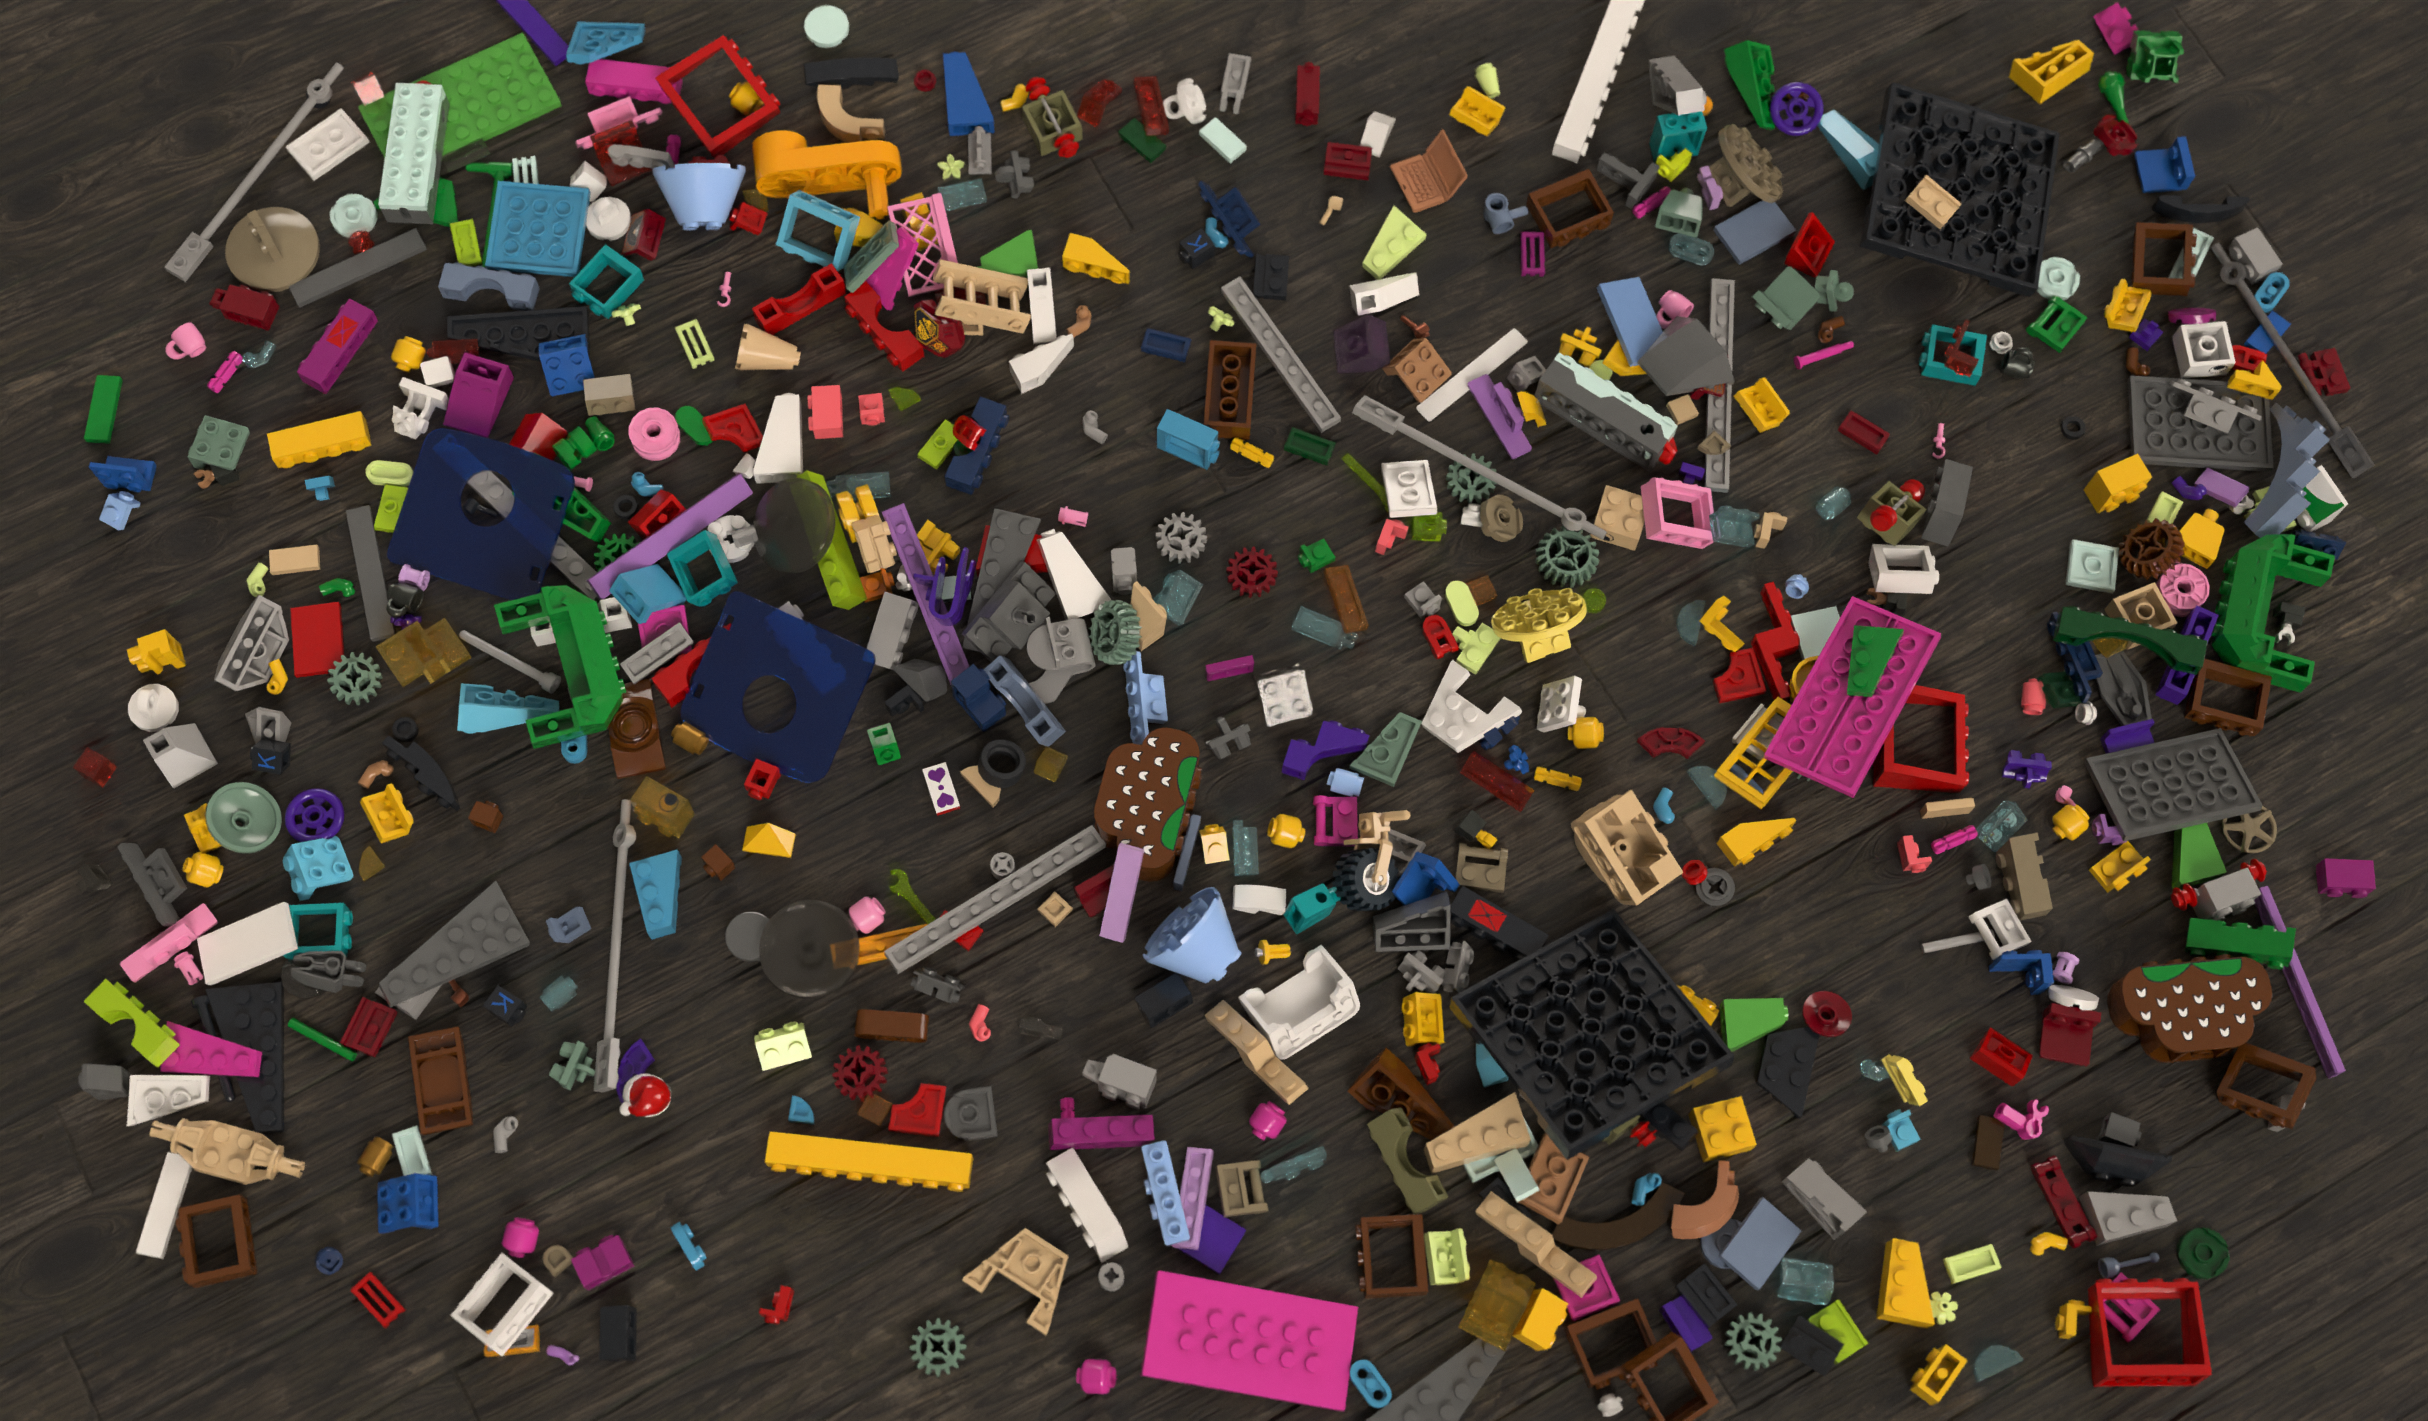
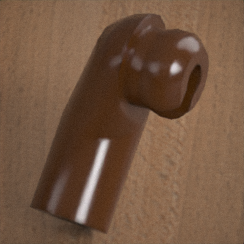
M1841 315L1823 321L1820 324L1818 338L1821 342L1827 343L1832 341L1834 329L1845 325Z
M2134 347L2128 348L2126 369L2133 376H2148L2150 374L2149 366L2141 365L2138 362L2139 350Z

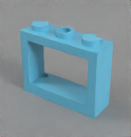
M798 190L789 196L776 245L782 247L787 253L800 255L805 261L820 264L823 268L832 263L838 272L844 268L848 261L860 217ZM798 209L842 227L835 256L791 237Z

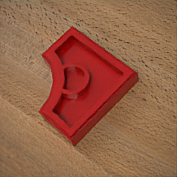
M746 404L703 417L702 423L712 441H731L738 445L743 452L761 446L763 435Z
M1754 648L1730 652L1728 670L1722 676L1713 680L1719 703L1766 693Z
M921 1083L918 1093L911 1100L903 1104L892 1105L889 1131L939 1137L946 1086Z

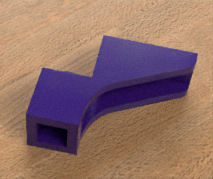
M1323 721L1315 747L1311 746L1308 741L1291 739L1282 766V773L1305 780L1310 767L1322 758L1364 751L1368 744L1369 735L1358 728L1349 729L1342 727V724L1336 721Z

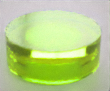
M1592 588L1583 595L1587 612L1598 613L1603 610L1606 604V596L1601 590Z

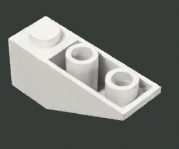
M1050 268L1027 270L1033 341L1034 344L1051 343L1056 339Z
M1416 272L1349 286L1352 308L1357 315L1382 311L1419 295Z
M1072 334L1059 336L1053 342L1046 345H1038L1033 351L1026 354H1018L1009 361L1010 372L1021 393L1044 384L1074 347Z

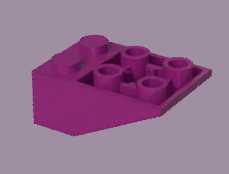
M464 353L455 374L443 424L488 438L514 379L509 366Z

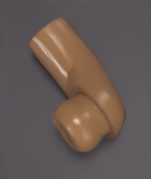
M1082 305L1076 309V323L1066 329L1068 335L1072 334L1073 338L1090 327L1092 315L1087 306Z
M386 760L369 765L358 781V784L368 789L377 775L390 776L394 768Z

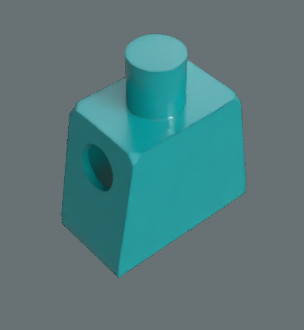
M1320 884L1291 899L1283 915L1296 935L1331 914L1336 902L1341 899V897H1337L1335 891H1337L1336 887L1327 889L1324 884Z

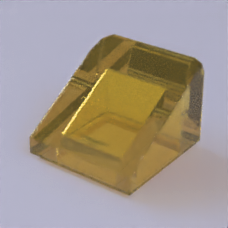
M2115 638L2092 641L2105 658L2126 649L2128 640Z
M1046 747L1037 760L1034 773L1055 782L1068 756Z

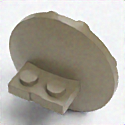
M1735 124L1722 128L1719 131L1718 137L1723 157L1711 165L1709 169L1717 186L1719 185L1722 189L1723 199L1727 206L1732 207L1750 192L1768 203H1774L1779 200L1783 193L1780 181L1782 173L1771 163L1772 156L1765 148L1761 149L1751 138L1750 132L1745 127L1740 129Z
M283 207L263 208L248 213L232 229L226 242V261L233 275L243 285L257 291L281 292L289 289V286L307 278L312 272L319 258L320 242L311 222L299 212Z

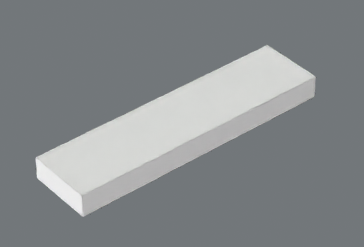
M167 1152L136 1250L138 1254L164 1259L178 1214V1208H180L192 1167L179 1154Z

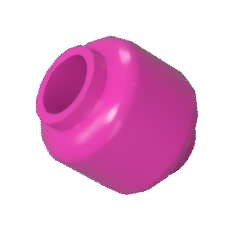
M1270 1101L1267 1104L1260 1103L1249 1119L1250 1125L1254 1128L1252 1133L1262 1140H1265L1266 1137L1276 1138L1286 1124L1285 1111Z
M514 1218V1221L507 1223L502 1246L509 1250L510 1256L523 1258L525 1253H532L535 1250L539 1229L534 1225V1221Z
M1086 1360L1082 1367L1077 1369V1384H1081L1082 1390L1087 1394H1106L1115 1386L1116 1369L1111 1366L1108 1360Z

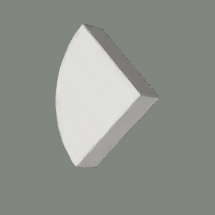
M746 453L733 472L736 475L741 474L744 478L751 479L756 461Z

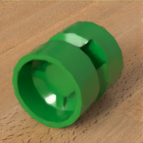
M579 426L568 434V439L562 438L552 445L555 454L569 470L579 465L582 457L587 459L597 451L594 443Z

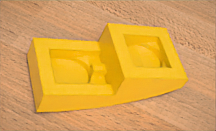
M1518 392L1517 395L1526 422L1535 419L1538 427L1546 425L1539 400L1529 393Z

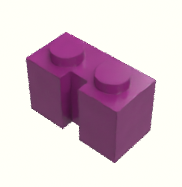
M2325 858L2316 865L2318 893L2327 894L2328 897L2343 896V893H2347V895H2352L2353 898H2364L2376 889L2373 860Z
M609 1235L599 1241L598 1247L593 1250L590 1247L583 1248L576 1252V1257L571 1259L585 1289L590 1290L635 1266L623 1240L618 1235L615 1237Z

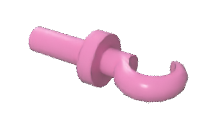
M725 272L724 283L719 288L722 291L721 296L728 299L724 304L717 301V304L721 307L728 306L731 301L730 296L727 294L731 292V287L729 286L730 272Z
M1938 423L1937 437L1933 439V442L1936 443V448L1942 451L1940 456L1932 453V456L1936 459L1943 458L1945 455V449L1942 446V443H1945L1943 423Z

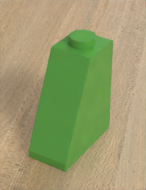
M1032 230L1020 234L980 258L981 266L978 268L1028 278L1027 270L1038 269Z
M2207 823L2174 831L2172 889L2175 887L2182 889L2186 883L2190 886L2218 879L2226 873Z
M1783 998L1724 999L1719 1005L1722 1041L1731 1052L1780 1029L1785 1021L1788 1020V1007L1784 1006Z

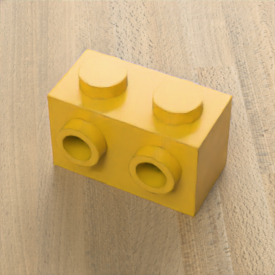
M1543 1288L1533 1290L1511 1336L1536 1351L1547 1350L1556 1339L1554 1333L1558 1325H1561L1566 1318L1567 1312L1565 1310L1568 1303Z
M1944 1345L1938 1348V1350L1934 1347L1925 1359L1928 1361V1364L1924 1370L1919 1368L1911 1379L1914 1384L1910 1390L1931 1406L1941 1400L1967 1362L1964 1357L1948 1345Z

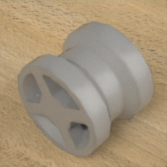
M997 853L991 859L992 875L999 881L1016 870L1014 859L1008 853Z
M1107 1263L1102 1266L1098 1274L1101 1287L1107 1291L1120 1289L1124 1282V1271L1116 1263Z

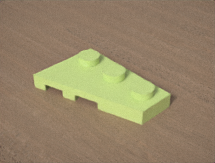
M1393 206L1365 257L1362 267L1374 278L1380 280L1426 239V233Z

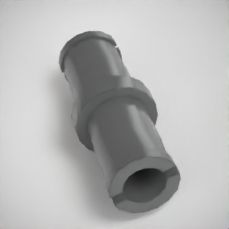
M2095 136L2084 146L2078 147L2075 150V154L2064 161L2065 170L2069 173H2074L2082 164L2091 161L2092 156L2104 147V143Z

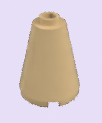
M744 324L735 369H793L794 365L798 366L801 352H797V346L754 326Z

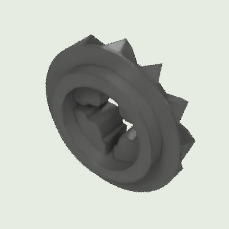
M1707 869L1708 874L1705 880L1696 884V894L1701 898V902L1709 904L1710 907L1722 906L1729 902L1734 895V881L1722 869ZM1721 881L1720 886L1718 888L1720 893L1715 891L1709 894V890L1711 888L1709 883L1715 885L1716 883Z

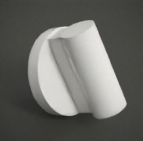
M1470 503L1468 507H1463L1460 524L1482 527L1480 518L1481 505Z
M901 565L897 575L898 582L896 587L897 589H903V591H909L912 587L905 569Z

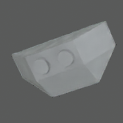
M261 595L255 598L240 619L218 662L215 681L234 691L268 682L272 675L268 663L280 659L289 641L281 606Z

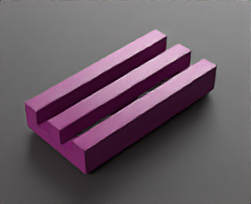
M1521 232V276H1526V274H1530V276H1535V274L1544 276V232ZM1526 237L1529 238L1530 268H1527ZM1534 238H1538L1539 268H1535Z
M1250 655L1205 665L1207 681H1213L1253 672V656Z

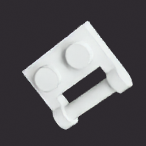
M2007 899L1969 916L1971 923H1975L1991 952L1989 954L1992 960L1997 959L2002 955V952L2015 951L2031 943L2029 936ZM1987 917L2003 944L2002 947H1999L1983 918Z

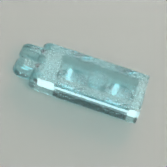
M889 472L839 475L835 477V480L826 482L827 488H830L828 491L831 497H836L835 494L848 491L851 493L853 500H857L855 489L865 484H868L873 498L891 497Z
M1303 606L1300 607L1291 629L1338 649H1342L1343 646L1352 649L1354 642L1348 639L1356 641L1358 634L1350 631L1351 627Z
M1321 1146L1263 1171L1261 1181L1269 1183L1283 1177L1289 1180L1300 1175L1299 1171L1309 1167V1170H1313L1322 1166L1323 1161L1327 1157L1324 1147Z

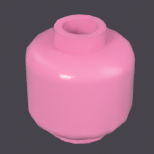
M864 897L849 908L850 919H848V923L854 931L860 930L867 934L884 922V914L886 912L876 898Z

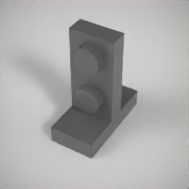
M1604 152L1599 159L1597 171L1631 190L1625 206L1633 210V207L1639 203L1656 179L1660 166L1652 162L1642 175L1635 168L1628 167L1615 156H1610Z

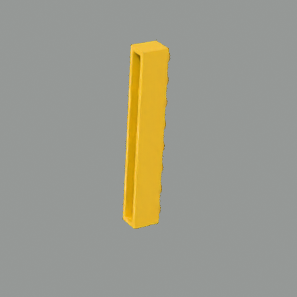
M769 1132L765 1163L768 1167H771L772 1171L776 1172L796 1169V1173L811 1175V1172L814 1171L822 1172V1176L836 1178L837 1174L847 1175V1179L862 1180V1177L872 1178V1181L877 1183H887V1180H896L897 1184L903 1186H912L914 1182L923 1183L922 1187L937 1189L938 1185L948 1186V1190L960 1192L963 1191V1188L970 1187L973 1156L970 1153Z

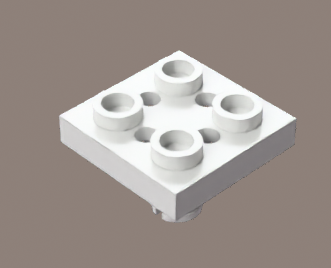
M1572 676L1543 685L1537 730L1547 732L1576 724L1577 717L1585 716V707L1578 705L1581 678Z

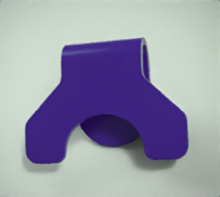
M967 547L963 548L954 598L951 609L947 614L940 615L946 569L945 558L940 557L934 577L913 574V578L919 585L928 586L926 601H929V610L935 619L944 626H953L961 620L966 600L972 588L976 561L971 560L966 575L969 554Z

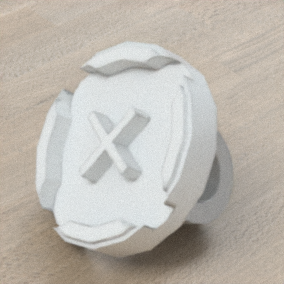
M1192 79L1181 80L1177 86V94L1168 97L1163 102V112L1168 118L1177 119L1185 116L1192 124H1197L1205 119L1206 115L1203 114V111L1206 110L1204 96L1201 89L1197 85L1192 84ZM1172 101L1179 105L1178 113L1171 111L1170 103Z
M613 197L600 198L588 207L586 227L595 238L599 240H616L624 236L628 231L631 213L627 205L621 200Z
M148 684L139 688L131 696L128 703V714L131 721L141 730L148 732L160 731L168 724L171 725L179 712V702L175 694L166 686L160 684Z

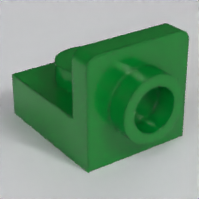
M1324 538L1308 547L1305 544L1301 545L1298 555L1300 564L1303 568L1307 567L1310 573L1334 562L1336 558Z
M890 723L867 730L878 765L901 758Z

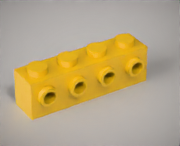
M361 411L267 434L271 457L278 468H291L298 463L315 462L319 458L327 456L336 457L344 452L360 451L365 447L372 446L367 421Z

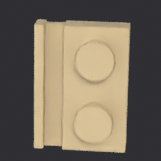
M1927 175L1905 200L1939 229L1946 224L1961 205L1958 200Z

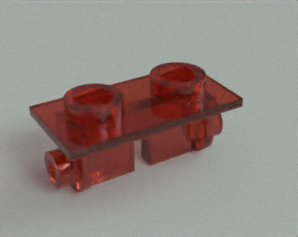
M477 339L432 341L433 346L428 348L429 357L438 359L448 356L452 364L460 363L464 353L479 357Z

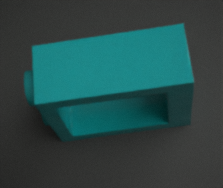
M1702 111L1682 115L1671 113L1657 116L1649 142L1654 163H1656L1659 155H1663L1667 160H1670L1675 153L1680 154L1685 148L1692 153V156L1698 155L1707 130Z
M605 244L569 285L575 300L579 303L585 302L593 313L598 316L603 315L609 319L612 316L611 313L626 301L644 281L641 269ZM609 265L627 278V280L603 304L584 290Z
M1932 325L1929 332L1924 333L1922 339V346H1925L1924 353H1921L1919 359V366H1922L1921 375L1976 386L1982 375L1987 335ZM1936 340L1971 346L1969 368L1933 361Z
M707 530L702 531L667 553L685 597L691 604L699 607L708 605L713 598L719 594L729 592L731 587L738 583L717 535ZM710 549L722 578L699 591L687 563Z
M344 903L289 905L297 947L300 915L337 914L335 945L298 947L297 950L282 956L287 960H293L296 955L313 951H342L346 957L348 956V950L352 946L349 925L353 923V914Z

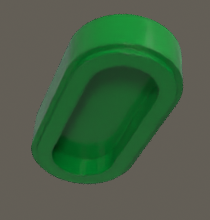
M683 406L678 409L675 414V420L682 431L698 445L705 446L713 442L702 423L703 416L694 407Z

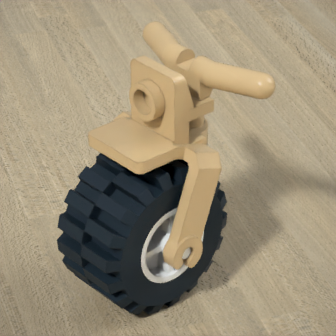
M1409 811L1359 814L1360 839L1344 840V845H1355V848L1340 857L1341 861H1337L1335 865L1337 871H1333V876L1335 877L1333 887L1337 889L1335 894L1337 897H1341L1340 902L1343 905L1347 904V908L1355 909V911L1379 910L1387 907L1389 902H1393L1395 899L1392 891L1400 878H1397L1399 870L1398 867H1394L1395 861L1391 858L1393 845L1388 837L1389 825L1391 821L1408 820L1410 818Z

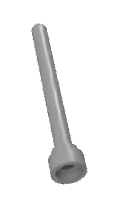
M465 630L459 633L460 639L539 681V685L542 686L543 690L552 694L559 687L561 677L553 672L542 673Z

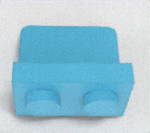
M337 836L331 839L321 838L291 844L283 857L284 869L289 872L291 877L292 890L297 893L300 901L309 899L318 887L347 882L353 878L350 864L341 841Z

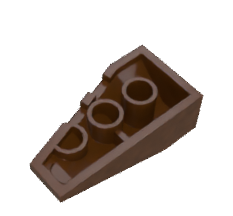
M1387 1048L1369 1063L1347 1091L1365 1108L1373 1112L1376 1109L1385 1113L1391 1109L1402 1107L1413 1131L1430 1140H1434L1455 1127L1408 1067Z

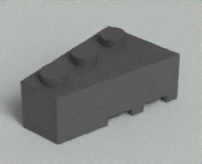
M1945 459L1942 468L1937 467L1934 475V480L1937 482L1934 483L1930 493L1932 499L1927 508L1928 514L1921 539L1949 546L1963 518L1973 467Z
M1447 891L1373 916L1375 951L1450 949V901Z

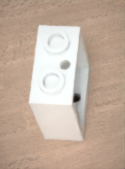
M1872 544L1868 564L1875 592L1933 593L1934 585L1939 582V571L1935 570V557L1931 556L1929 546ZM1887 565L1922 567L1923 571L1888 570Z

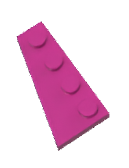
M167 1021L166 1026L176 1034L173 1039L180 1045L161 1064L160 1072L259 1077L261 1051Z

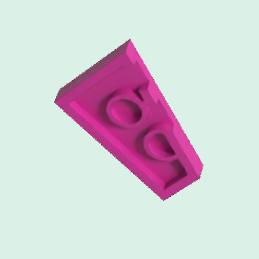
M902 227L897 230L899 247L864 281H867L880 296L881 303L887 310H892L894 306L893 300L896 292L901 289L903 284L901 280L905 270L909 269L919 245L911 234Z

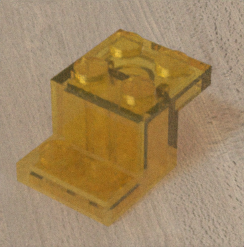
M445 618L426 630L416 621L376 646V649L402 687L423 674L431 684L472 658Z
M1489 1260L1458 1327L1505 1351L1528 1305L1536 1283L1523 1274H1517L1509 1270L1502 1263Z

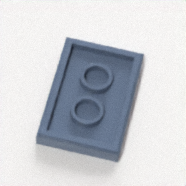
M1764 200L1718 224L1713 230L1739 265L1789 238L1796 232L1775 202L1768 203Z
M1763 1197L1758 1200L1718 1257L1755 1290H1760L1801 1230Z

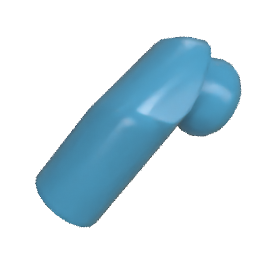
M1207 218L1205 233L1213 241L1215 247H1226L1228 238L1217 230V220L1215 218Z
M636 472L632 475V487L641 496H655L660 490H664L663 484L650 485L641 472Z
M1662 788L1653 805L1658 819L1665 824H1670L1675 819V815L1668 805L1673 792L1668 788Z
M1649 1173L1636 1180L1632 1204L1636 1206L1644 1205L1646 1194L1656 1189L1662 1182L1659 1174Z

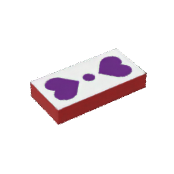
M946 762L922 769L937 816L960 809Z

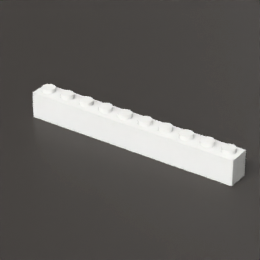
M1645 0L1610 1L1555 141L1552 155L1578 163L1580 155L1585 156L1589 143H1586L1587 137L1592 138L1596 127L1593 124L1594 119L1599 120L1603 109L1600 106L1601 101L1606 102L1610 91V88H1607L1608 83L1614 82L1617 70H1614L1615 65L1621 64L1624 52H1621L1622 47L1628 46L1631 34H1628L1629 29L1634 30L1638 19L1635 16L1636 11L1641 12Z

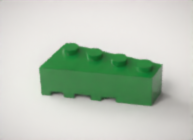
M537 453L533 455L512 495L584 536L600 543L611 522L546 458Z
M2190 918L2185 951L2190 952V955L2194 957H2206V955H2230V958L2247 957L2258 963L2268 964L2269 968L2283 969V966H2289L2293 956L2296 928L2287 927L2286 932H2280L2274 929V926L2269 925L2252 929V926L2247 923H2232L2230 927L2226 926L2224 921Z

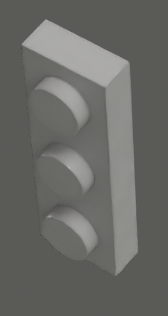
M679 622L620 663L631 681L636 684L692 645L694 641Z

